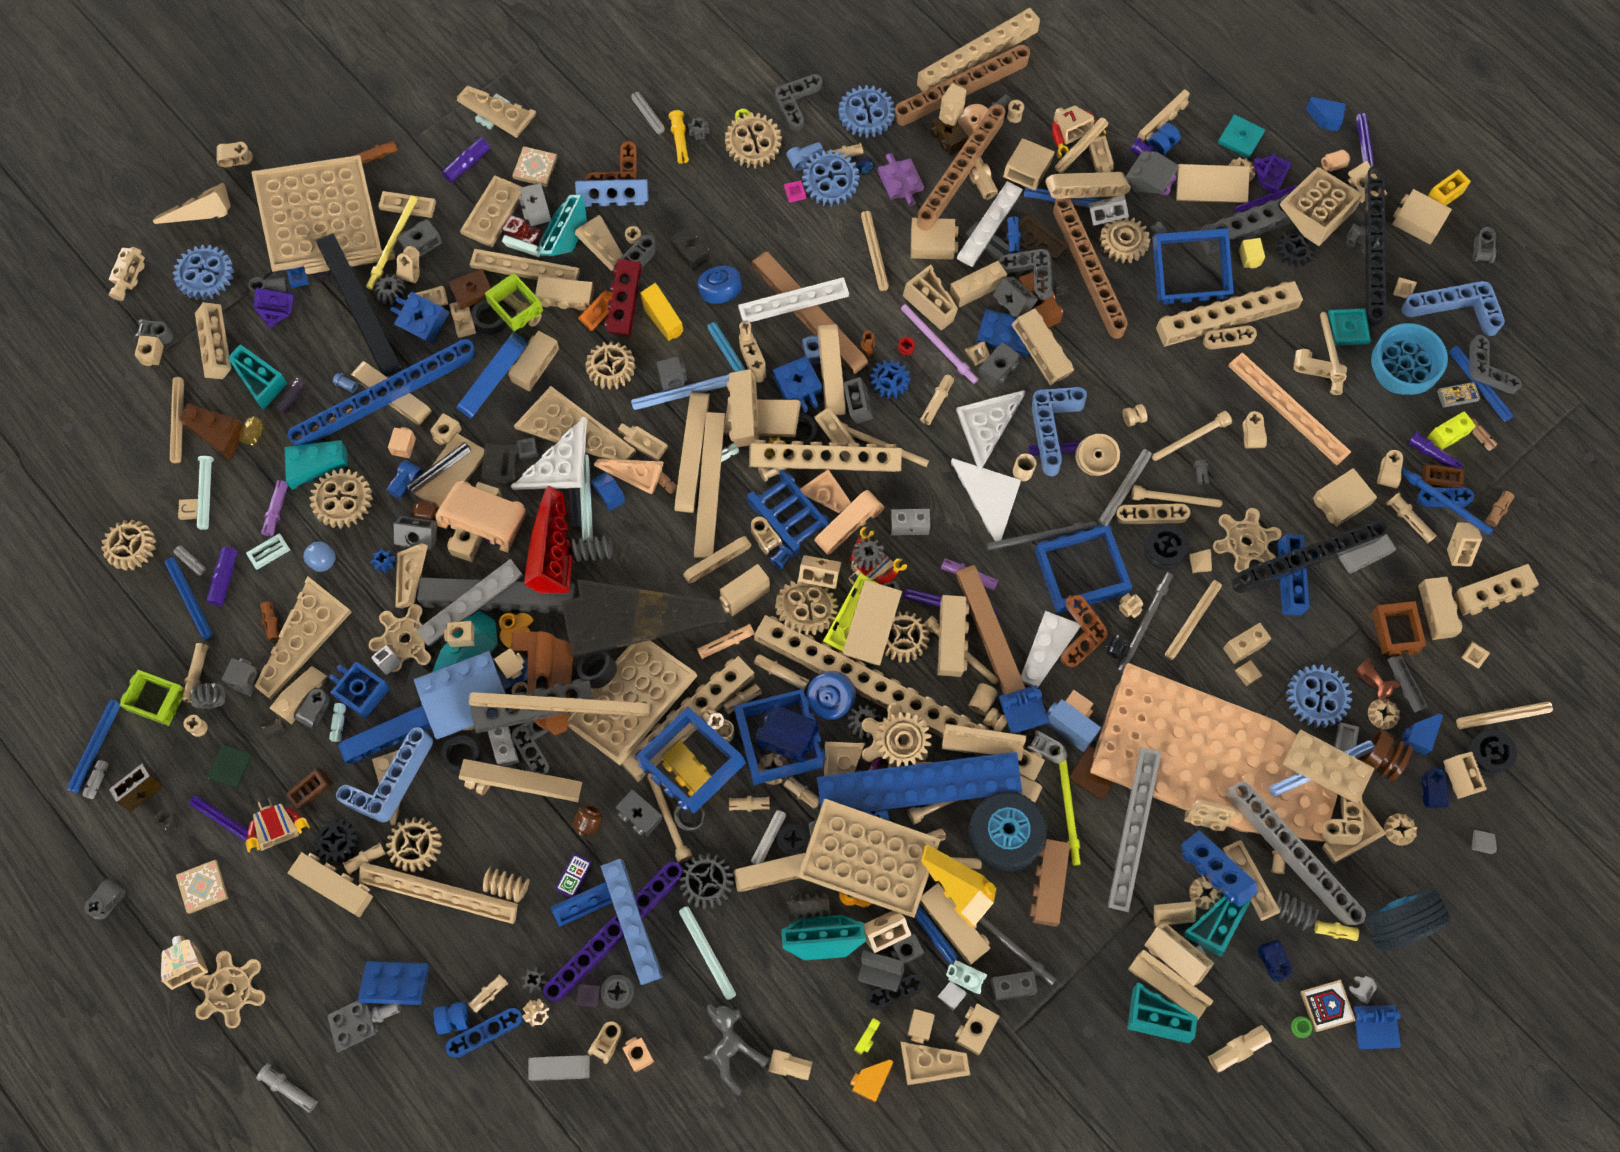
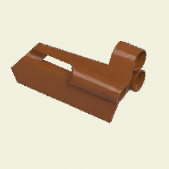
M517 631L512 633V651L528 656V694L533 693V690L536 689V681L540 676L546 677L545 690L551 689L554 685L560 683L565 685L571 684L573 644L555 638L552 634L543 631ZM570 692L566 694V698H570ZM568 713L534 720V722L541 728L548 729L555 736L567 730Z

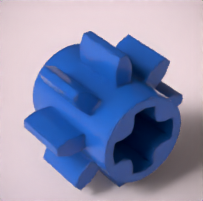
M381 548L379 552L373 553L374 560H371V564L375 566L377 572L383 570L386 574L388 570L394 569L392 565L396 559L392 556L390 550L385 552Z

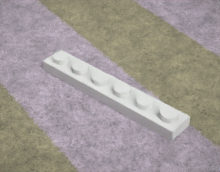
M1008 181L1005 183L959 252L958 260L971 267L974 266L1022 193L1020 187Z
M843 277L738 305L743 324H745L744 321L750 323L849 296V292Z

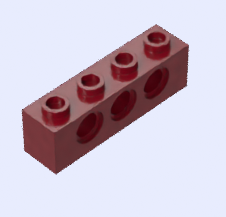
M618 259V264L614 265L613 273L616 276L615 282L611 283L610 291L613 294L612 300L608 301L609 318L606 317L604 324L609 334L631 337L642 272L640 262ZM623 277H630V281L627 284L621 283ZM626 294L627 299L624 302H619V296ZM618 312L624 313V317L621 320L615 318Z

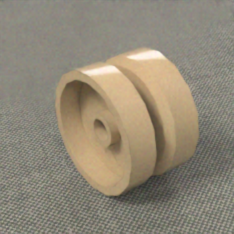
M1094 434L1086 437L1078 444L1075 451V460L1082 472L1090 476H1100L1110 473L1117 466L1120 460V450L1112 437L1106 434ZM1096 452H1099V453H1100V455L1098 456V458H1096V456H1095V453H1096Z

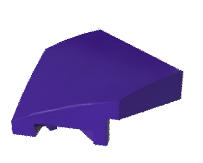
M1275 153L1262 159L1256 158L1253 161L1261 186L1273 193L1279 191L1292 163L1276 157Z
M256 287L254 308L270 329L289 316L292 311L294 293Z

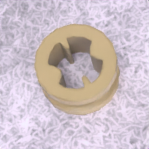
M631 226L625 231L626 240L631 244H635L642 237L640 229L636 226ZM633 232L636 233L635 238H631Z

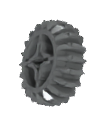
M710 853L706 855V859H703L702 854H699V861H696L694 857L691 858L693 865L688 862L685 863V866L689 869L688 871L682 869V874L686 877H680L679 881L685 884L680 885L679 888L680 890H686L682 894L683 897L690 895L687 900L689 904L696 900L694 903L696 908L701 902L703 909H706L707 903H710V907L713 909V902L717 901V904L720 906L722 905L721 897L724 900L728 899L725 892L732 893V889L727 886L734 885V881L728 880L733 877V873H726L731 868L729 865L723 867L725 864L724 859L718 863L719 857L717 855L711 860ZM709 866L704 873H694L700 867ZM715 868L722 873L723 884L718 883L713 878ZM710 875L709 879L710 882L712 881V883H707L706 886L703 887L704 884L701 880H706L707 877H709ZM690 879H694L695 882L700 884L698 894H695L690 888ZM710 889L719 890L713 896L703 897Z

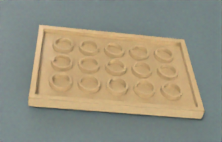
M639 634L615 661L617 672L610 683L601 688H591L594 700L650 704V715L628 716L570 712L568 714V727L619 766L698 676L696 672L642 634Z
M824 798L797 877L914 918L929 876V871L921 861L926 845L938 849L941 839Z

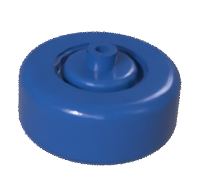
M731 266L713 267L705 271L698 279V288L702 299L712 304L725 303L734 299L740 294L743 287L738 270Z
M826 671L811 681L807 690V699L810 708L816 715L824 719L833 720L844 716L852 709L856 700V691L852 681L845 674L838 671Z

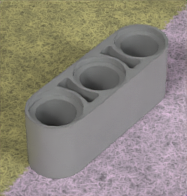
M1386 534L1376 543L1339 556V559L1347 572L1351 574L1390 555L1396 550V547Z
M590 1056L536 1057L528 1059L529 1081L590 1078Z

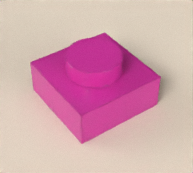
M801 180L784 184L789 203L806 199Z

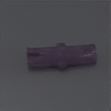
M295 378L288 391L283 393L284 396L275 409L281 414L286 415L291 405L298 400L297 397L306 384L302 380Z

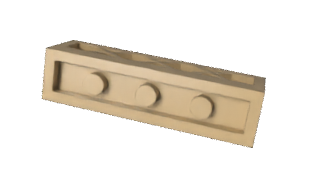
M946 724L942 749L985 756L1017 752L1018 761H1021L1026 736Z
M1145 950L1138 953L1128 968L1129 971L1171 1002L1197 1016V1020L1213 1002L1211 998Z

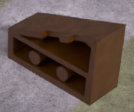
M187 404L180 418V421L190 432L206 442L229 461L245 431L244 426L238 419L191 404Z

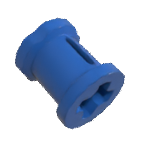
M780 545V550L773 557L769 558L770 563L778 570H782L784 568L783 565L789 558L794 557L793 553L784 545Z

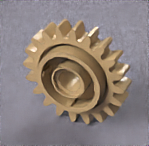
M1128 217L1124 220L1118 219L1117 222L1114 220L1106 223L1105 228L1102 229L1100 247H1105L1103 253L1110 252L1108 258L1115 256V262L1121 258L1122 263L1126 259L1132 263L1133 258L1138 261L1139 257H1143L1148 250L1150 243L1148 237L1150 233L1145 232L1146 226L1140 227L1141 221L1135 223L1134 217L1131 221L1128 220Z
M898 711V717L890 713L891 720L884 717L886 725L879 724L878 726L882 732L875 733L878 737H881L875 743L882 744L877 750L878 752L885 751L882 755L883 759L890 756L888 761L890 764L896 760L897 767L900 766L902 761L905 766H908V761L910 760L915 765L916 757L920 760L923 759L920 754L921 752L928 753L924 746H931V743L926 741L931 735L925 733L929 727H921L924 720L920 719L917 721V714L910 718L909 711L906 712L905 716H903L901 711ZM901 734L908 735V741L904 744L898 742V737Z

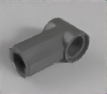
M255 277L250 280L248 285L254 297L256 287L289 292L286 277L266 280Z

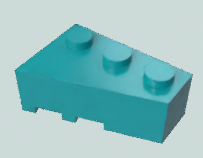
M241 344L228 357L262 410L288 384L280 372Z
M342 440L285 447L286 482L292 490L306 482H313L315 478L325 475V473L331 474L333 470L338 471L348 466L347 449Z
M1224 896L1191 928L1185 931L1184 938L1197 945H1201L1204 949L1222 958L1250 904L1251 898L1238 907L1234 902L1230 903Z
M1138 982L1132 991L1127 1029L1190 1043L1195 1038L1197 1016L1175 1003L1172 1004L1161 998V995L1151 992Z

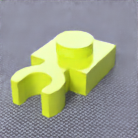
M874 1018L872 1019L854 1051L862 1055L863 1051L868 1053L874 1043L871 1038L880 1024L879 1021Z

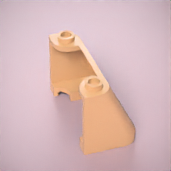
M460 481L454 484L439 507L436 521L437 526L444 529L451 525L452 529L458 527L489 539L491 544L496 542L501 545V551L509 553L526 516V509L520 502H511L472 487L466 481Z

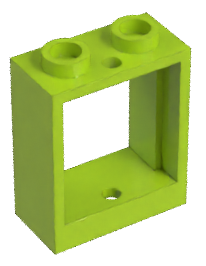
M515 273L485 292L489 305L513 331L524 327L528 321L538 317L543 311L541 301ZM516 290H519L530 302L531 306L514 318H511L498 303Z
M137 670L130 680L127 692L121 697L120 706L129 712L169 726L182 701L184 688L173 682ZM147 681L169 689L157 715L134 707Z

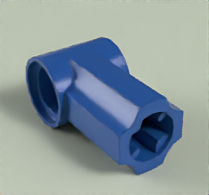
M404 460L398 467L397 475L388 486L387 491L394 497L401 499L408 490L406 485L421 475L423 469L408 460Z

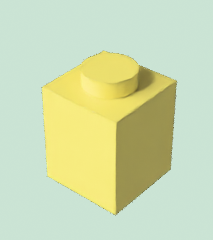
M1261 239L1242 241L1239 253L1243 268H1257L1261 266L1265 258Z

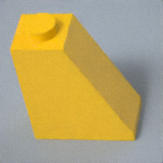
M654 283L640 292L643 310L666 339L670 341L673 338L679 337L683 332L682 322L658 285Z

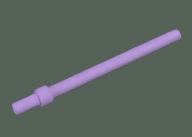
M906 304L901 307V310L957 367V371L961 375H965L973 384L979 380L970 371V367L965 362L963 363Z

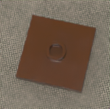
M483 269L449 281L460 310L486 299L485 292L491 289Z
M1088 746L1070 775L1069 780L1103 801L1114 782L1090 773L1095 758L1093 757L1095 749Z

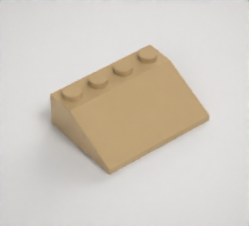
M1317 167L1280 203V206L1302 235L1320 246L1356 210L1363 194Z

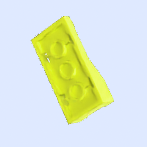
M859 574L823 640L824 643L835 648L836 651L843 652L864 581L877 583L862 574ZM855 588L857 589V592L853 598L851 596V593ZM838 622L839 625L837 629L834 631L832 628L834 624Z

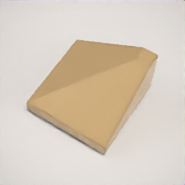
M1399 277L1393 295L1407 299L1413 294L1417 282Z
M984 341L965 349L975 366L985 362L990 356Z
M1211 549L1189 555L1192 573L1212 571Z
M1471 641L1461 658L1479 669L1490 652L1474 641Z
M1251 660L1235 670L1246 686L1262 677V674Z

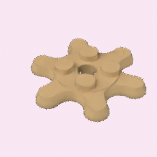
M1250 508L1246 511L1243 521H1235L1227 514L1219 518V525L1227 532V536L1222 540L1215 541L1213 549L1218 554L1225 552L1233 554L1236 559L1234 568L1238 573L1249 568L1251 560L1256 559L1263 563L1276 558L1268 550V544L1271 541L1279 540L1282 533L1277 527L1262 528L1258 522L1260 513L1255 508ZM1242 538H1249L1251 545L1248 546L1241 542Z
M417 604L410 606L407 615L403 618H396L390 611L382 612L379 620L385 626V633L381 637L372 638L369 642V648L374 652H378L387 645L401 661L391 672L399 671L403 662L409 658H414L420 665H427L431 661V655L424 647L426 642L416 631L422 626L420 617L423 612L421 606ZM403 635H410L409 643L401 642Z
M894 702L888 706L887 719L891 720L890 713H893L895 717H898V711L902 713V707L899 703ZM866 718L862 722L863 730L873 736L872 745L865 748L862 752V757L866 762H872L882 757L885 752H878L877 749L882 744L875 743L877 739L881 738L875 734L876 732H882L878 725H886L885 721L877 722L873 718ZM917 718V721H919L920 719L924 720V723L921 727L928 726V722L925 718ZM900 735V743H906L908 741V735ZM920 753L923 758L922 760L917 757L915 758L917 761H924L927 759L928 753ZM896 760L891 764L888 762V768L897 767Z
M221 951L217 954V969L212 975L204 974L191 980L192 986L196 989H202L206 995L204 1002L196 1008L195 1013L197 1018L205 1020L214 1012H222L225 1017V1025L228 1028H236L241 1022L240 1009L243 1005L252 1004L260 1006L265 1001V993L254 989L251 985V980L254 975L259 973L261 964L258 960L252 959L243 967H235L232 963V955L228 951ZM228 984H233L235 992L227 996L224 989Z

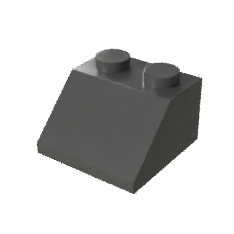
M1142 151L1126 175V179L1133 192L1163 194L1179 166L1158 152Z

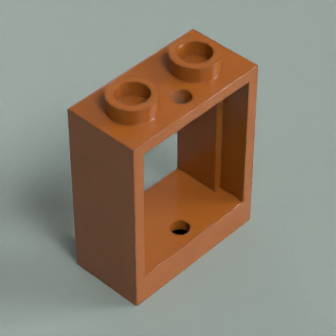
M1416 601L1377 605L1372 611L1382 655L1389 654L1390 657L1406 652L1409 655L1420 653V650L1426 646ZM1408 615L1415 642L1392 644L1385 617Z

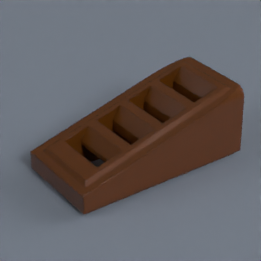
M1426 464L1422 469V480L1432 487L1462 488L1464 486V469ZM1445 474H1448V480H1445ZM1453 474H1456V481H1453Z
M315 769L286 793V796L296 810H299L327 790L333 783L322 769ZM309 783H312L316 789L313 790ZM302 788H305L309 794L306 795ZM295 793H299V795L302 797L301 801L298 799Z

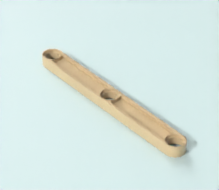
M470 693L469 705L482 707L628 716L650 715V704L493 693Z

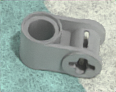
M1035 732L1036 736L1033 742L1027 747L1029 751L1036 752L1054 763H1062L1066 760L1067 751L1060 742L1042 732ZM1055 749L1061 750L1058 755H1052Z

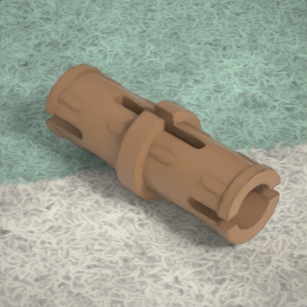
M1503 491L1497 503L1493 504L1491 513L1485 520L1487 525L1496 527L1501 517L1507 513V508L1514 499V495L1511 492Z

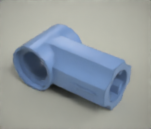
M817 142L804 148L793 147L786 155L793 169L799 171L806 167V163H810V157L816 159V153L822 156L823 148Z

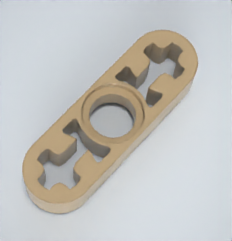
M1252 326L1212 330L1206 333L1203 344L1208 349L1248 345L1255 340L1257 331ZM1231 334L1234 336L1235 340L1228 341L1225 338V335ZM1210 337L1215 340L1214 343H1212V340H1209Z

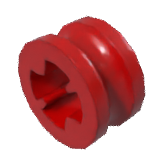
M910 337L900 339L898 344L900 354L905 356L911 355L914 352V340ZM904 344H908L909 349H905Z

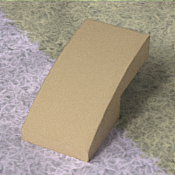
M457 302L451 303L450 309L458 338L476 334L470 307L468 306L460 310Z

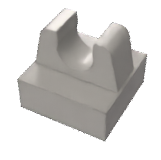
M1356 976L1354 980L1360 986L1358 988L1350 986L1349 990L1360 1002L1368 1005L1377 986L1374 980L1367 976L1364 978Z

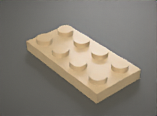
M1303 730L1298 732L1282 764L1356 804L1360 801L1375 769Z

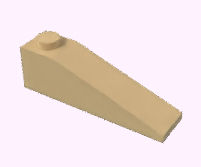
M224 183L202 192L203 194L198 196L197 200L191 198L184 202L182 207L179 205L156 216L153 220L154 224L209 219L215 216L221 218L228 214L227 211L231 205Z

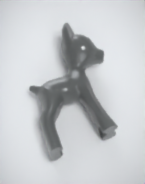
M708 1004L707 1013L713 1024L723 1033V1039L713 1049L711 1054L704 1056V1059L712 1060L720 1070V1078L739 1097L744 1089L732 1077L729 1059L737 1051H741L757 1062L762 1068L766 1066L770 1059L747 1045L741 1036L734 1031L733 1024L741 1018L739 1009L733 1010L727 1006L715 1008Z

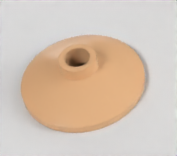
M980 104L969 105L960 115L958 123L968 135V138L989 110L987 107ZM973 117H977L976 122L971 121Z

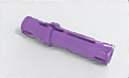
M277 480L268 512L264 516V526L261 530V534L265 536L270 534L272 537L274 535L275 526L280 520V510L289 486L285 481L281 480L280 483V480Z
M947 558L944 559L941 569L955 575L956 571L966 568L965 564H959ZM978 572L983 586L994 591L998 579Z

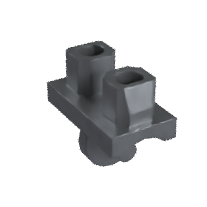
M1353 224L1346 236V244L1354 247L1356 243L1363 245L1361 251L1365 254V227ZM1371 243L1374 248L1379 246L1377 243Z

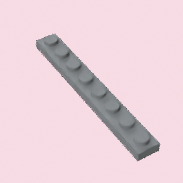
M1140 747L1107 906L1109 908L1129 912L1161 757L1160 751Z

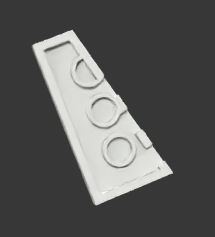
M1045 611L1021 674L1023 684L1031 687L1037 685V688L1080 629V625L1077 622Z

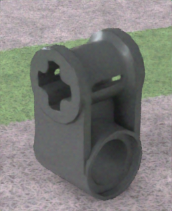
M1484 227L1474 238L1472 258L1474 262L1481 260L1492 264L1496 257V232L1490 227Z
M144 319L138 321L139 328L137 334L134 335L136 341H138L139 335L158 337L162 344H168L174 338L173 332L164 322Z
M321 689L312 690L303 705L298 709L295 720L312 729L316 728L330 705V697Z
M109 878L104 880L85 903V912L97 920L105 919L124 898L126 890Z

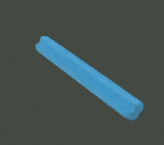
M712 322L708 324L707 327L733 370L735 372L746 370L717 323Z

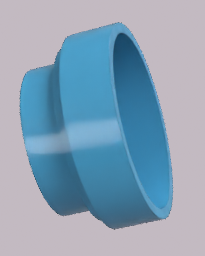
M1411 323L1399 324L1388 329L1375 345L1371 357L1372 368L1379 383L1390 392L1401 395L1420 394L1432 388L1445 372L1448 362L1447 351L1442 340L1430 329Z

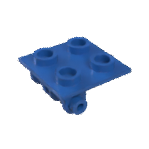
M1037 685L999 696L1011 734L1049 723L1041 699L1042 693L1037 688Z
M1395 1005L1353 1006L1359 1049L1401 1048L1397 1019H1400L1401 1015L1400 1011L1395 1009Z

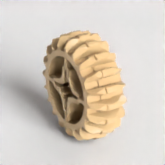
M612 341L609 345L603 342V347L597 345L596 350L591 349V355H587V362L585 363L589 379L594 381L596 386L600 384L602 389L607 386L609 390H611L612 386L618 389L619 384L625 386V381L630 382V376H634V369L636 368L632 352L627 350L625 345L621 347L619 342L614 345ZM608 361H610L611 365H613V366H612V369H613V370H611Z
M132 519L130 522L123 520L122 525L116 523V528L110 527V534L105 533L107 539L102 540V543L105 545L101 547L104 557L117 569L122 568L126 571L128 568L134 570L135 565L142 568L141 563L143 561L148 563L147 557H153L151 551L156 550L153 545L156 543V540L153 538L154 533L150 531L147 525ZM127 554H130V555H131V556H127V557H119V556H121V555H123V556H124V555H127Z
M900 611L897 612V617H894L891 627L896 638L892 644L888 639L884 655L892 654L891 660L898 657L899 663L902 662V658H905V661L908 663L910 657L916 660L917 654L922 656V650H927L928 647L925 643H929L930 640L926 637L929 635V630H925L926 623L921 624V617L916 620L915 613L911 617L908 616V611H905V615H901ZM899 624H906V625H908V626H907V627H901V626H899ZM914 630L919 635V642L917 644L911 637ZM902 634L903 636V634L907 635V638L900 639V635ZM901 646H905V647H907L908 649H907V650H902V649H898V648L901 647Z
M413 817L411 823L409 819H405V825H402L400 822L397 823L398 830L392 828L391 831L394 833V836L388 835V839L392 842L386 844V847L390 848L387 855L392 856L390 861L392 863L396 862L397 868L403 866L405 872L409 868L411 872H416L417 866L420 871H423L424 864L431 867L429 861L431 859L437 861V858L433 855L441 853L436 848L442 846V843L437 841L441 838V835L436 833L438 829L432 827L430 821L425 824L424 818H421L418 822V819ZM412 830L425 831L423 834L412 836L409 833ZM403 836H404V838H405V843H404V845L401 847V850L399 851V844H400L401 839H402ZM410 838L416 842V847L419 851L412 847ZM427 839H429V847L426 853H424L423 846L428 842ZM411 854H417L419 856V858L415 860H407L403 857L406 855L409 856Z

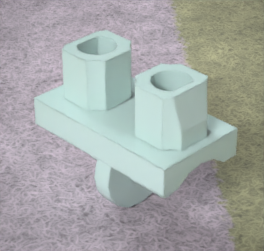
M955 960L954 965L950 964L946 974L949 977L948 980L976 994H980L981 985L987 974Z

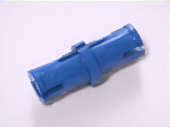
M1013 217L1007 219L1009 254H1013L1014 251L1015 253L1021 252L1019 240L1021 233L1019 232L1018 217H1014L1015 220H1013Z

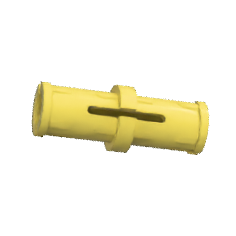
M1320 920L1315 922V933L1329 935L1335 939L1346 938L1357 941L1359 937V928L1344 926L1338 922L1327 923Z

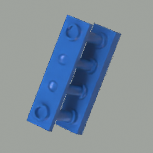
M782 469L780 471V482L762 495H756L752 491L747 495V503L759 517L767 520L780 537L783 545L796 557L800 554V543L818 529L822 528L824 530L830 524V521L826 515L820 514L796 486L790 473L786 474ZM787 486L792 495L773 509L770 508L768 510L764 505L765 501ZM797 500L804 506V509L785 523H779L776 519V515ZM808 514L816 520L814 524L796 537H791L788 533L789 528Z

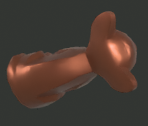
M1366 659L1355 672L1357 678L1363 679L1369 686L1377 689L1378 698L1381 701H1384L1386 697L1393 694L1394 688L1400 686L1399 682L1394 680L1384 682L1374 669L1370 659Z

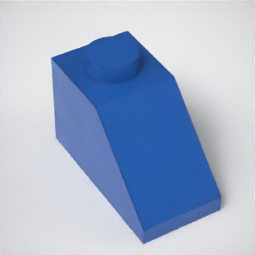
M1311 97L1306 111L1320 128L1338 131L1343 122L1346 104Z
M607 472L590 480L609 511L625 503L623 492Z
M1437 714L1413 724L1410 728H1406L1402 736L1404 746L1410 744L1414 747L1413 751L1423 755L1431 752L1443 715Z

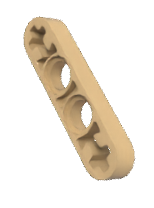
M1185 504L1122 505L1118 508L1115 517L1121 524L1183 523L1190 516V509ZM1145 510L1148 513V517L1141 518L1138 512ZM1181 510L1182 513L1185 514L1183 517H1181L1180 514L1175 513H1178V511ZM1122 511H1125V513L1128 515L1127 518H1124L1123 515H1120ZM1157 511H1166L1167 517H1159Z
M743 536L690 567L684 572L683 576L688 583H693L751 547V543L746 536Z

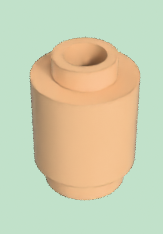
M1344 150L1327 154L1321 160L1322 167L1325 171L1330 172L1347 167L1350 162V156Z

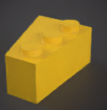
M681 741L662 755L663 766L669 773L673 771L676 774L675 780L681 787L686 786L689 789L688 795L690 797L712 777L706 771L707 768L699 763L695 755Z

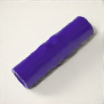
M480 137L442 170L443 176L449 182H454L490 150L489 144Z
M230 547L221 548L218 562L214 569V575L211 579L207 603L214 606H223L230 578L233 574L237 550Z

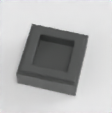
M535 437L516 441L520 460L539 456Z

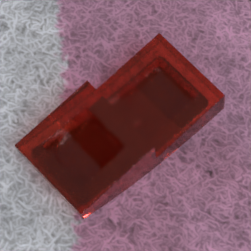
M511 216L502 228L503 232L509 236L536 245L544 235L540 229L529 226L525 220Z

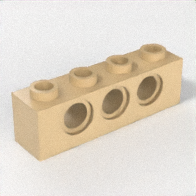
M203 302L195 312L204 375L205 378L224 379L231 370V364L228 359L229 352L222 308L220 304Z
M477 482L475 488L502 497L498 488ZM456 527L454 536L448 541V550L452 556L473 562L483 537ZM464 536H470L468 540L462 541Z
M1529 564L1460 588L1453 596L1463 615L1469 613L1475 615L1483 611L1482 608L1488 607L1492 609L1500 605L1499 602L1504 600L1508 603L1515 600L1518 595L1522 594L1523 597L1530 595L1539 583ZM1494 589H1497L1500 594H1497ZM1477 595L1481 596L1482 600L1478 599Z

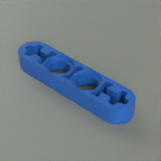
M510 1008L451 1038L446 1044L447 1054L454 1058L461 1057L508 1033L522 1024L523 1014L516 1008ZM511 1013L515 1015L518 1014L519 1017L516 1018L517 1022H507L506 1025L508 1027L505 1029L504 1024L500 1020V1018L503 1017V1020L506 1021L511 1018ZM492 1022H498L500 1025V1030L496 1034L489 1032V1025ZM473 1032H479L481 1035L480 1041L476 1044H472L469 1039ZM465 1037V1042L469 1048L466 1049V1046L463 1045L458 1048V1053L451 1051L453 1043L461 1044L464 1042L462 1038Z

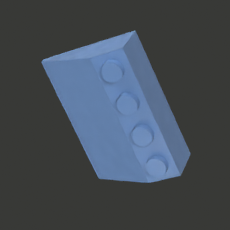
M490 651L414 679L436 740L474 725L470 709L473 705H469L470 693L506 694ZM507 708V712L512 711L511 708ZM496 710L487 712L489 718H494L498 715Z

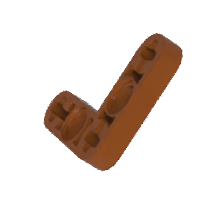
M631 141L624 142L621 145L620 172H592L587 174L585 180H608L609 178L615 180L637 179L636 145ZM628 148L631 149V150H630V156H627V149H628ZM626 163H632L633 167L627 169L624 167V165Z
M1070 595L1066 599V607L1084 633L1062 652L1060 659L1064 666L1076 667L1107 638L1108 632L1082 596ZM1074 600H1078V607H1073V605L1075 604ZM1086 613L1090 615V621L1087 624L1083 621V616ZM1095 629L1100 630V632L1098 633L1100 635L1099 637L1095 636L1097 634ZM1085 640L1088 643V647L1085 651H1082L1080 644ZM1068 655H1074V656H1072V658H1071V659H1072V662H1069V661H1068V660H1069V656H1068Z

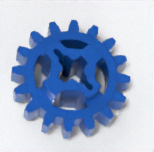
M893 359L890 360V363L883 360V365L877 363L876 368L872 369V374L870 375L871 387H875V393L880 392V397L885 394L887 399L890 398V395L897 398V393L903 395L904 390L908 389V384H910L909 371H905V365L900 367V361L894 364Z

